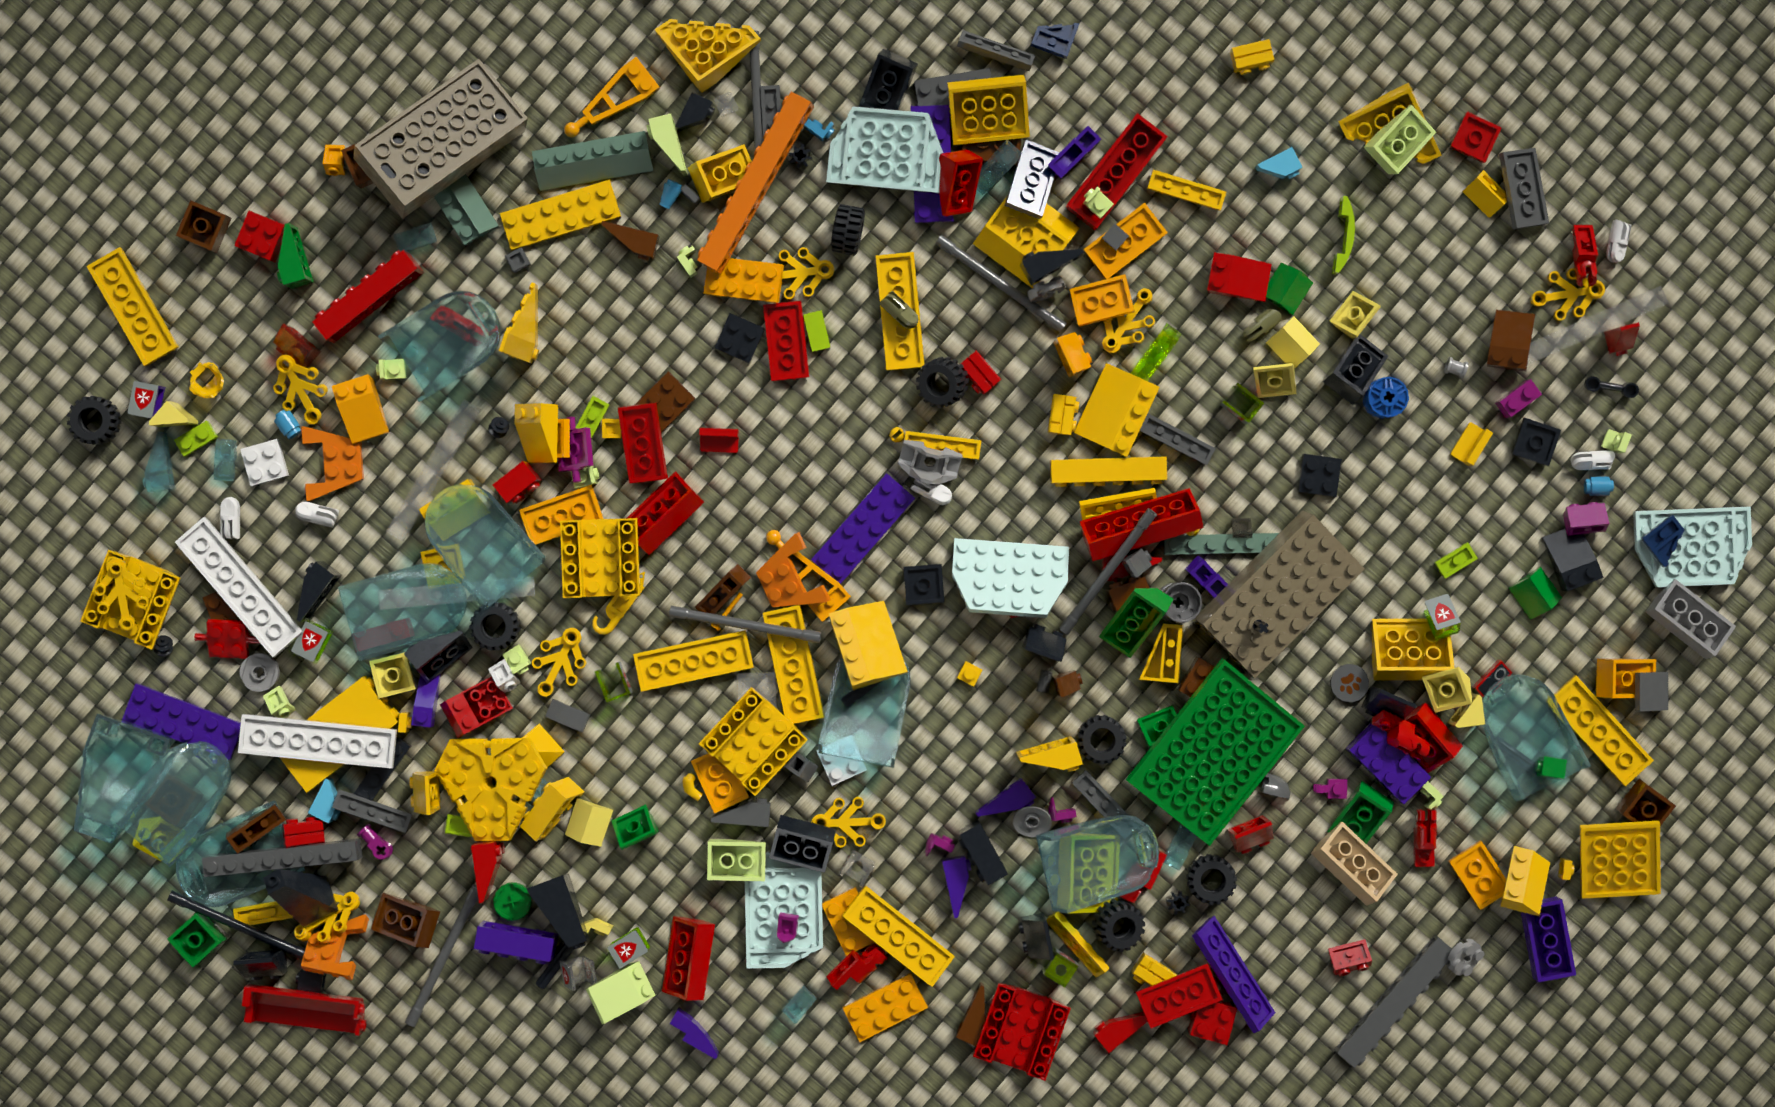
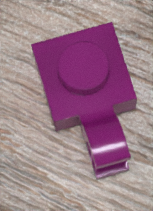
M1327 779V784H1313V792L1326 793V798L1347 799V779Z

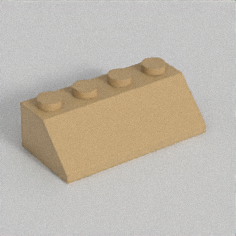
M1340 822L1322 838L1311 852L1318 861L1366 906L1377 902L1398 875L1343 822Z

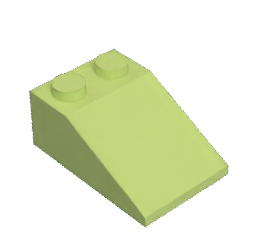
M1409 105L1378 131L1364 148L1387 174H1399L1433 137L1436 131L1412 105Z
M671 113L648 119L649 125H646L650 139H654L659 148L683 176H688L675 122Z
M710 839L708 841L707 880L765 881L766 842L732 839Z
M639 961L622 967L586 989L602 1024L609 1022L655 996Z

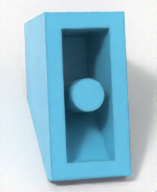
M1291 147L1263 161L1255 168L1257 171L1281 179L1287 176L1291 179L1299 175L1298 171L1303 167L1294 149Z
M328 777L324 780L308 812L326 823L333 822V820L336 821L341 813L340 810L332 808L337 794L332 778Z

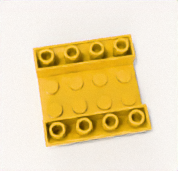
M1006 197L973 242V245L1033 289V285H1030L1020 267L1023 256L1032 251L1035 254L1042 251L1064 250L1080 228L1047 203L1043 216L1039 220L1006 207Z
M637 518L560 521L563 598L640 596Z
M108 550L95 585L100 583L108 573L106 570L108 561L112 558H120L126 563L128 571L146 581V585L142 590H136L133 587V583L123 577L124 584L141 596H146L149 599V604L146 608L141 609L137 606V602L126 596L129 614L135 618L136 623L133 629L129 631L122 630L119 626L121 612L118 596L110 605L108 613L100 614L97 611L99 603L103 602L115 587V580L113 578L106 586V592L102 596L96 595L93 587L80 622L95 628H104L153 650L181 578L168 570L143 560ZM114 565L113 569L115 571H119L120 567L118 565ZM137 581L136 585L141 587L143 586V583L141 581ZM100 586L96 588L98 592L104 591ZM144 599L139 601L141 605H146ZM101 605L100 609L106 611L107 607L105 605ZM129 621L123 622L125 626H130Z
M751 687L700 741L699 745L712 757L715 756L741 781L744 787L756 796L808 739L773 704Z

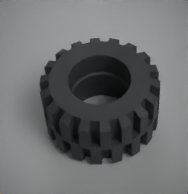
M844 204L839 205L832 230V252L853 256L857 254L864 225V208Z
M939 357L922 366V369L918 372L920 376L916 378V382H919L916 388L917 390L920 389L921 393H919L920 398L922 396L925 398L923 400L925 403L930 402V406H937V408L948 407L965 395L964 392L968 390L966 384L969 383V378L965 377L968 375L967 371L962 370L964 366L957 364L958 360H951V357ZM937 372L944 374L948 378L950 384L948 392L940 390L936 385L935 376Z
M96 396L82 397V400L75 401L76 405H71L69 408L72 410L71 413H67V417H70V421H67V425L71 426L69 431L74 433L73 437L79 439L82 443L103 445V443L110 442V438L114 439L116 437L115 432L120 431V428L117 427L122 422V420H118L121 414L116 411L118 408L116 405H112L110 400ZM97 409L102 415V425L97 431L91 432L86 425V417L89 412Z
M499 602L480 606L478 610H475L474 616L470 619L472 622L469 625V629L472 631L470 634L471 637H474V642L481 645V648L491 651L505 649L512 645L514 640L518 638V632L521 629L517 612H514L511 606ZM491 615H499L503 618L506 625L504 634L498 638L489 636L485 630V622Z
M1095 715V717H1090L1086 722L1082 723V727L1078 730L1077 741L1081 753L1093 763L1109 764L1119 759V756L1123 754L1124 747L1127 744V737L1124 728L1118 721L1106 715ZM1099 728L1109 730L1113 736L1112 745L1104 751L1093 748L1090 741L1092 733Z
M1206 854L1204 857H1198L1199 859L1197 861L1194 860L1192 862L1193 865L1189 866V873L1186 875L1187 885L1191 893L1202 903H1208L1209 905H1213V903L1221 904L1223 900L1226 902L1228 897L1234 894L1233 889H1236L1237 886L1235 884L1237 876L1235 875L1234 868L1224 858L1215 854ZM1209 869H1217L1222 874V882L1214 890H1206L1201 885V877Z
M1111 899L1110 903L1106 901L1103 903V907L1099 906V912L1094 914L1095 920H1092V925L1095 926L1092 928L1096 934L1095 937L1113 951L1123 952L1124 949L1128 951L1131 950V946H1137L1136 942L1138 940L1141 941L1142 937L1140 936L1145 933L1143 929L1145 926L1144 917L1140 911L1122 899L1117 901ZM1124 917L1125 922L1122 929L1113 933L1115 922Z

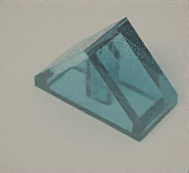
M803 985L783 1005L782 1011L796 1024L817 998Z

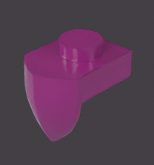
M1051 797L1048 808L1051 821L1061 820L1062 823L1073 821V818L1077 817L1075 808L1056 811L1054 798Z
M931 833L926 843L925 856L929 855L934 844L952 853L955 848V844L952 843L953 839L945 835L940 837Z
M780 912L777 937L782 943H788L795 939L798 931L799 915Z

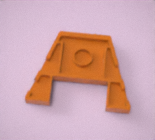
M301 426L302 444L323 443L325 483L305 484L306 501L315 500L318 497L364 479L361 442L352 444L351 439L348 437Z
M800 532L794 534L756 572L772 607L825 603L831 600L824 584L806 592L790 558V555L807 548Z
M364 914L348 920L346 924L347 929L343 933H338L332 928L331 938L328 943L318 941L317 935L320 931L311 934L302 959V969L313 973H327L333 977L339 978L341 976L345 977L346 980H353L356 964L354 961L340 962L347 935L366 932L369 921L368 916Z

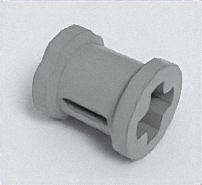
M1449 357L1445 364L1444 373H1453L1463 379L1468 369V362L1462 363Z

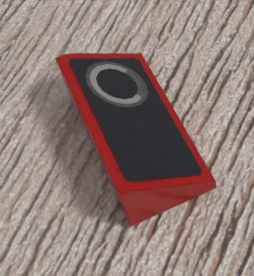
M1497 660L1472 688L1483 699L1487 700L1512 672L1501 660Z

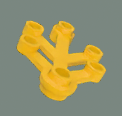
M801 247L798 250L799 258L806 259L815 266L806 268L793 258L789 251L781 250L779 252V259L795 268V270L783 271L782 279L797 277L791 286L784 290V297L788 300L793 299L795 292L807 276L815 275L811 283L803 288L804 296H813L814 290L821 280L829 279L833 276L834 265L828 260L819 261L809 253L807 248ZM801 250L807 251V255L805 257H802L800 255ZM786 252L788 258L782 259L781 254ZM822 267H828L829 271L823 273L821 271ZM811 288L812 293L807 295L805 289ZM788 290L793 292L791 297L786 296Z
M1569 269L1566 272V277L1569 280H1576V275L1575 277L1570 276V271L1575 272V269ZM1552 271L1547 275V280L1550 283L1558 284L1566 291L1547 294L1543 291H1536L1531 295L1530 301L1534 306L1540 307L1545 305L1547 301L1567 298L1561 308L1553 314L1555 320L1561 321L1566 318V313L1578 296L1586 295L1581 304L1572 310L1573 316L1580 318L1585 315V310L1593 299H1599L1604 295L1605 286L1601 281L1597 280L1596 284L1593 285L1597 288V293H1593V286L1589 287L1587 278L1583 279L1584 288L1577 289L1563 279L1557 271ZM1552 274L1557 276L1555 281L1551 279ZM1536 296L1541 298L1539 303L1535 301ZM1577 308L1581 309V315L1576 314ZM1559 311L1563 314L1562 318L1557 317Z
M1143 288L1138 291L1137 301L1133 305L1134 313L1127 314L1126 317L1125 315L1117 317L1119 327L1115 333L1111 323L1113 318L1103 320L1107 335L1102 341L1105 351L1115 353L1120 350L1122 345L1141 344L1145 337L1140 331H1136L1133 336L1122 337L1125 331L1154 327L1155 319L1151 315L1146 316L1142 320L1133 321L1142 306L1152 302L1153 295L1149 289ZM1147 293L1148 297L1143 299L1141 295ZM1147 319H1152L1153 323L1148 325L1146 321ZM1141 335L1142 339L1137 341L1135 340V336ZM1110 340L1115 341L1113 346L1108 345Z
M281 355L276 361L277 369L280 372L277 383L273 386L274 392L282 394L286 391L285 380L288 376L291 383L286 400L282 404L283 409L291 411L295 408L296 403L294 399L297 392L306 409L304 414L305 421L309 424H316L322 415L319 409L314 408L305 390L315 393L318 397H323L328 392L327 386L324 384L317 386L299 379L295 372L305 375L309 380L317 378L319 372L315 367L308 369L296 364L290 355ZM284 361H287L289 363V366H286L284 364ZM310 371H313L315 376H311ZM277 385L282 387V391L278 389ZM319 388H322L324 393H320ZM287 402L291 404V408L287 406ZM312 412H314L317 415V417H313Z
M112 558L106 565L108 573L100 583L95 585L94 593L98 596L104 595L106 586L113 578L115 580V587L106 599L99 603L97 611L100 614L108 613L110 605L118 596L121 612L119 626L122 630L129 631L134 628L136 620L129 614L126 596L137 602V606L141 609L148 606L149 599L126 586L123 582V577L131 581L136 590H142L146 585V581L128 571L126 563L122 559ZM118 565L120 567V570L115 571L113 569V566ZM141 581L143 586H137L136 582ZM100 586L104 591L98 592L96 588ZM144 599L146 605H141L139 601ZM105 605L107 607V610H101L100 606ZM129 621L130 626H125L123 622Z
M568 628L563 632L562 637L541 642L540 648L545 652L550 651L554 646L564 644L560 652L542 658L536 657L532 660V666L536 669L555 661L546 681L538 685V693L541 696L547 697L553 693V683L562 665L566 674V683L570 686L577 684L578 677L573 673L568 658L570 649L573 651L576 659L574 664L578 669L584 668L587 664L586 659L582 657L578 645L582 638L578 629ZM571 633L575 635L574 641L569 640ZM545 642L549 643V649L543 648ZM536 659H539L541 661V665L539 667L536 666L534 663ZM579 659L584 661V665L581 667L577 664ZM571 676L575 678V683L573 684L569 682V677ZM544 685H548L550 687V690L548 692H545L543 690Z
M859 796L853 799L852 804L838 819L830 818L838 809L844 807L845 801L841 797L834 800L833 805L825 814H817L811 821V823L817 824L819 820H823L826 827H839L854 840L855 845L858 847H862L866 839L863 835L856 833L850 826L872 825L875 829H881L886 823V819L881 813H876L872 817L850 818L857 809L864 805L863 798ZM856 799L862 801L860 806L855 805L854 801ZM837 800L843 802L841 807L836 806L835 802ZM880 817L882 822L876 824L874 822L875 818ZM835 833L834 841L836 846L839 848L844 847L847 842L846 838ZM858 837L863 838L864 842L862 844L856 842ZM839 838L844 839L843 845L837 843Z
M348 892L344 896L333 894L335 901L339 903L337 905L339 911L306 928L298 925L294 929V936L300 941H307L311 937V931L325 923L324 929L318 933L317 939L322 943H328L331 938L332 928L338 933L346 931V924L351 911L356 910L360 905L359 896L355 892ZM342 912L340 920L335 922L337 914Z

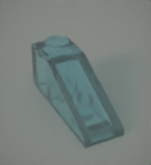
M1006 140L981 167L977 191L982 195L1021 157V151L1010 141Z
M157 432L144 473L145 478H143V485L147 492L153 493L175 489L167 432Z

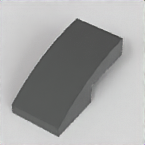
M552 699L545 717L584 732L591 714Z

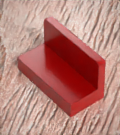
M699 428L701 452L738 453V429Z

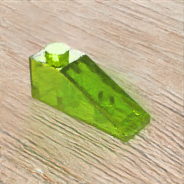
M1166 323L1130 374L1149 381L1176 345L1182 333Z

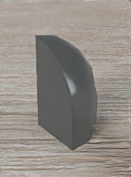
M1267 773L1262 781L1260 791L1290 799V789L1285 780L1279 776Z

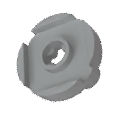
M1061 276L1051 279L1049 283L1045 284L1042 281L1033 285L1034 288L1028 291V297L1030 302L1043 301L1053 297L1052 294L1055 291H1058V294L1066 289V286Z
M257 653L251 655L241 664L240 677L244 685L252 691L262 692L271 689L279 679V664L268 654ZM261 667L265 673L259 678L255 670Z
M1466 939L1468 942L1464 944L1460 942L1451 950L1448 956L1450 965L1447 964V966L1454 974L1469 976L1473 968L1484 957L1481 946L1475 940Z

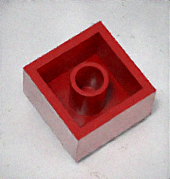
M248 210L234 246L275 263L281 250L285 225Z
M522 461L496 481L493 486L506 503L518 504L525 498L524 494L526 492H533L540 486L539 482L542 479L528 462Z
M1219 1001L1194 1011L1188 1027L1189 1034L1228 1045L1237 1012L1236 1005Z

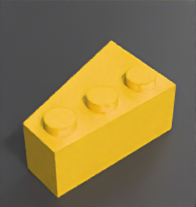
M1163 623L1139 680L1179 683L1184 625Z
M567 777L553 783L549 782L543 788V794L533 802L534 807L523 816L524 821L520 827L535 841L545 838L561 820L559 817L566 808L568 810L571 809L573 799L577 796H582L585 792L571 778Z

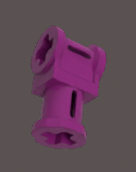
M370 823L357 834L358 837H362L368 844L367 846L372 850L374 857L377 859H385L392 855L393 846L381 836H378L371 828ZM384 846H385V847H386V849L384 850L385 853L380 854V851H381V848H380V847H384Z

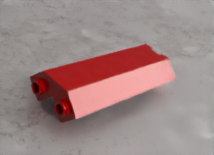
M253 984L244 986L242 1006L246 1007L244 1022L246 1023L262 1021L355 1033V1036H360L362 1031L365 1032L367 1020H364L365 1004L363 998Z

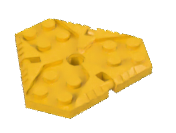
M487 738L450 739L434 771L437 772V776L444 785L452 802H455L458 806L457 811L460 813L475 841H509L512 839L528 808L525 806L526 802L532 800L547 770V766L530 738H493L491 741H488ZM488 748H491V754L488 755ZM492 778L496 780V786L492 784ZM463 796L468 800L466 803L462 799ZM515 796L520 798L519 801L514 800Z

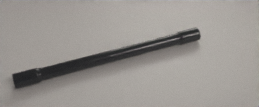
M173 890L167 901L192 910L292 954L298 959H303L305 952L303 947L277 938L193 901Z

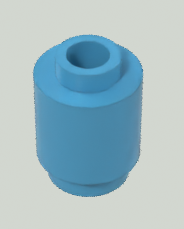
M282 410L275 415L276 419L274 422L284 437L287 436L288 439H292L302 431L300 424L291 411L286 412Z
M1589 477V479L1584 480V492L1590 496H1609L1610 492L1614 490V482L1610 480V477Z

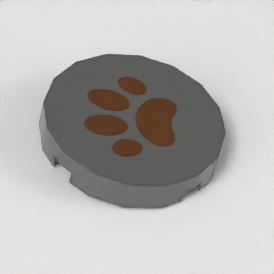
M1345 664L1334 670L1330 680V687L1338 699L1345 702H1354L1365 696L1369 687V679L1361 667Z

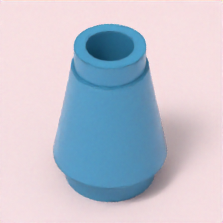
M668 179L667 183H664L659 205L670 209L681 193L682 185Z

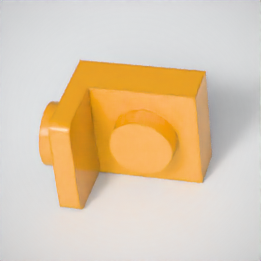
M325 145L322 164L327 175H345V159L341 152L342 149H345V145Z

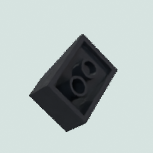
M882 49L877 55L859 106L899 110L912 82L918 63Z
M1083 249L1042 251L1035 254L1032 251L1023 256L1020 267L1032 286L1082 257L1084 251Z
M1359 334L1344 350L1322 382L1353 405L1364 396L1387 360L1388 355Z
M1565 528L1542 537L1562 591H1570L1604 578L1597 558L1584 534L1567 536Z
M324 561L312 562L305 570L307 574L303 580L297 621L299 622L310 620L342 576V574Z
M1034 624V627L1029 625L1022 648L1062 662L1067 640L1063 638V633L1055 630L1049 633L1045 631L1046 627Z
M460 630L419 641L411 645L404 655L428 684L473 647Z
M1370 686L1361 707L1366 709L1365 713L1373 717L1385 710L1405 719L1417 705L1385 690Z
M1044 913L1021 917L1022 922L1018 924L1020 934L1025 936V941H1022L1024 953L1028 952L1029 958L1053 960L1054 956L1049 929Z
M280 949L247 952L233 961V965L243 977L251 978L253 981L261 980L264 976H270V979L282 978V975L288 972L286 952Z

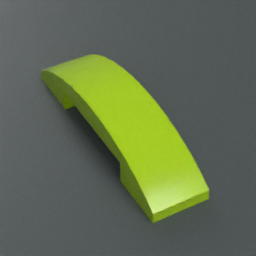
M1342 196L1339 203L1338 217L1346 219L1342 254L1337 253L1334 255L1333 275L1338 274L1346 264L1354 243L1355 219L1347 196Z

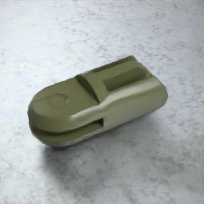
M891 291L880 301L879 304L903 327L911 329L917 325L919 319L916 312L894 291Z
M1270 308L1266 309L1243 331V336H1247L1246 340L1250 342L1261 334H1266L1281 321L1282 316L1280 312Z

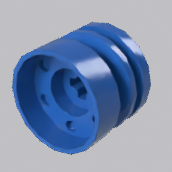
M1383 377L1373 381L1363 396V405L1366 411L1379 419L1394 417L1402 413L1409 401V394L1405 384L1393 377ZM1386 394L1391 395L1389 401L1384 400V396H1386Z

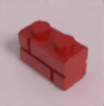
M977 350L961 363L964 366L962 370L968 373L965 377L972 381L971 387L977 394H986L1001 381V378Z
M315 816L306 817V821L299 822L298 818L287 819L286 823L282 824L285 848L325 843L323 820Z

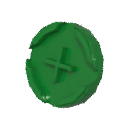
M509 882L502 885L496 891L493 903L496 913L501 918L514 921L523 918L530 911L532 897L523 884Z

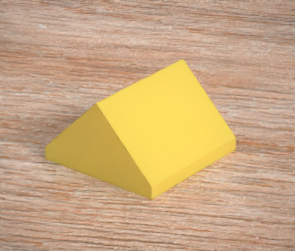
M1352 291L1330 322L1351 339H1355L1381 306Z
M1294 316L1266 342L1285 364L1293 363L1294 368L1310 356L1320 345Z
M1293 363L1253 367L1258 398L1296 394Z
M166 401L149 421L150 426L156 427L198 424V420L182 406L171 401Z
M404 653L369 661L378 699L416 689L410 663Z
M1460 667L1422 677L1435 713L1472 703L1470 678Z
M1471 693L1472 703L1460 706L1448 720L1447 724L1457 728L1484 725L1482 697Z
M577 798L565 835L580 843L601 847L613 810Z

